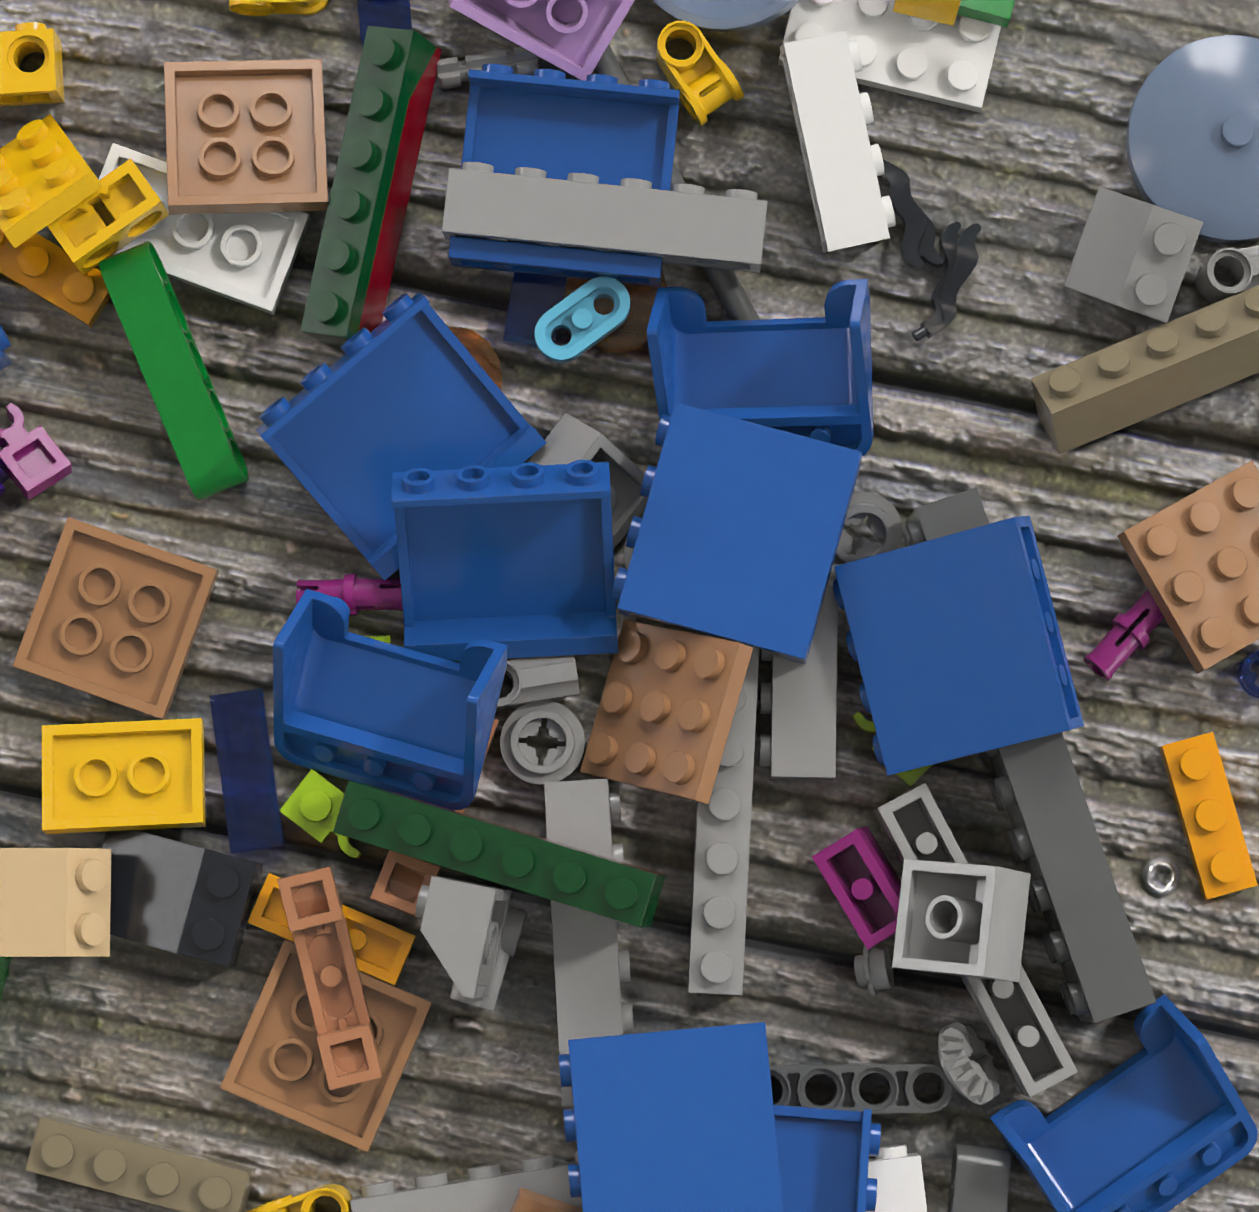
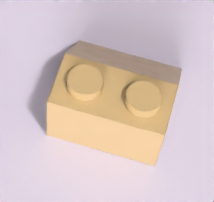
M0 848V957H110L111 849Z

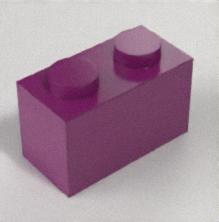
M868 826L852 831L812 856V859L867 950L896 934L901 880Z

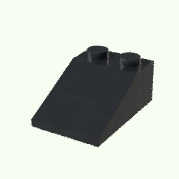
M138 830L106 831L102 849H111L110 935L214 964L235 967L263 863Z

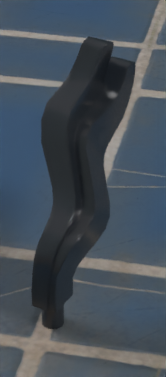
M883 159L885 174L878 177L890 185L889 196L893 210L905 225L901 248L903 261L907 266L917 271L925 269L924 261L936 268L943 267L944 259L934 247L936 229L929 217L914 201L911 195L908 174L896 165Z
M954 222L944 229L939 239V249L944 259L945 274L931 294L934 314L922 322L919 329L912 332L915 341H919L926 336L928 339L950 325L955 318L957 293L978 262L979 256L975 247V240L981 231L980 224L976 223L969 226L961 235L957 234L961 228L960 222Z

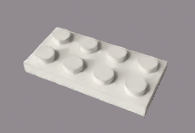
M800 0L791 9L783 43L846 30L848 41L856 40L861 54L863 70L855 73L857 84L980 113L1001 26L958 14L954 26L896 13L893 12L895 0ZM780 54V56H779V61H778V65H782V66H783L782 58H781V54Z
M113 143L99 180L131 158L168 211L167 162ZM302 211L174 214L164 218L113 255L150 241L155 247L168 277L274 315L311 217Z

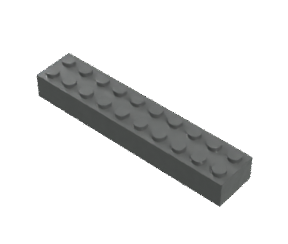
M977 487L916 507L907 519V529L902 531L905 546L989 524ZM1063 733L978 753L981 761L989 759L996 779L989 781V787L998 811L1007 809L1014 830L1006 832L1012 854L1016 862L1025 861L1028 872L1031 873L1028 900L1034 913L1043 912L1049 931L1041 934L1051 963L1058 962V964H1061L1067 982L1059 984V988L1068 1013L1070 1015L1075 1013L1076 1016H1079L1080 1021L1097 1023L1156 1003Z

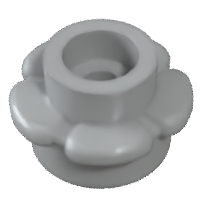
M864 945L863 954L855 955L854 958L856 980L859 987L868 986L870 994L877 996L879 990L891 989L894 986L891 954L887 946L872 947L867 950Z

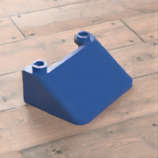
M868 279L843 280L834 284L827 292L825 298V317L707 322L705 305L700 294L680 286L658 287L647 327V340L659 421L662 414L672 415L674 404L677 402L861 451L862 456H864L871 448L873 441L871 311Z
M306 589L273 643L274 744L277 751L289 762L350 781L366 783L451 810L467 808L472 803L477 792L506 671L508 645L482 638L475 639L464 648L460 656V663L348 632V618L350 616L348 605L337 597Z
M1165 994L1158 998L1156 1003L1148 1005L1135 1018L1134 1030L1144 1048L1052 1114L1044 1118L1043 1114L1033 1103L1026 1100H1017L990 1117L1000 1135L1054 1212H1168L1247 1156L1255 1146L1258 1137L1257 1127L1203 1034Z

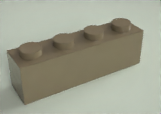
M49 1114L39 1118L25 1170L181 1212H245L256 1168Z

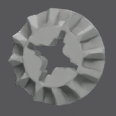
M853 491L845 525H859L862 519L867 517L866 526L878 539L860 537L857 543L852 546L853 537L843 527L833 564L841 565L899 549L903 535L902 521L896 508L887 499L876 492Z
M550 700L523 704L515 709L505 721L500 736L501 754L508 768L518 778L536 785H544V782L562 781L578 767L585 748L584 732L578 718L564 705ZM542 720H547L546 727L549 729V736L553 739H558V742H565L566 747L557 746V749H548L547 756L543 760V766L538 765L539 758L536 757V749L527 746V743H519V739L537 736L539 728H542Z
M958 1021L942 1028L938 1036V1054L948 1080L962 1096L968 1098L973 1103L978 1105L988 1103L999 1094L998 1080L1000 1077L998 1070L992 1062L994 1056L990 1055L985 1048V1041L979 1040L974 1029L970 1026L965 1027Z

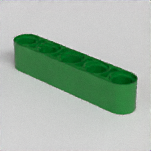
M146 241L101 260L99 267L103 280L193 494L201 501L247 482L249 474L245 461L155 247L150 241Z

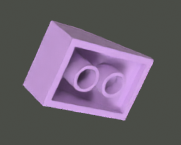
M449 0V7L576 78L586 81L587 75L593 72L635 0Z

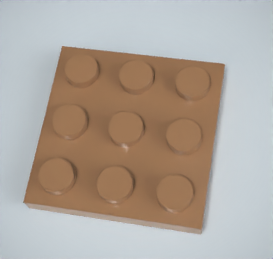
M322 59L164 62L169 215L327 211L328 190Z
M1252 460L1117 536L1197 674L1259 639V470Z
M68 517L13 667L165 720L219 571Z
M624 620L618 638V653H614L580 772L622 784L709 804L753 648L739 642Z
M284 939L220 1088L368 1152L433 1002L359 971L383 1076L329 1090L317 1042L318 1034L294 942Z

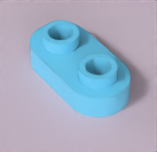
M596 277L545 312L539 318L535 327V341L540 353L550 361L567 363L575 360L618 329L626 321L630 312V296L625 286L612 277ZM598 299H610L614 304V309L606 315L597 313L594 309V304ZM560 328L568 330L572 335L570 342L563 346L556 345L551 339L553 332Z

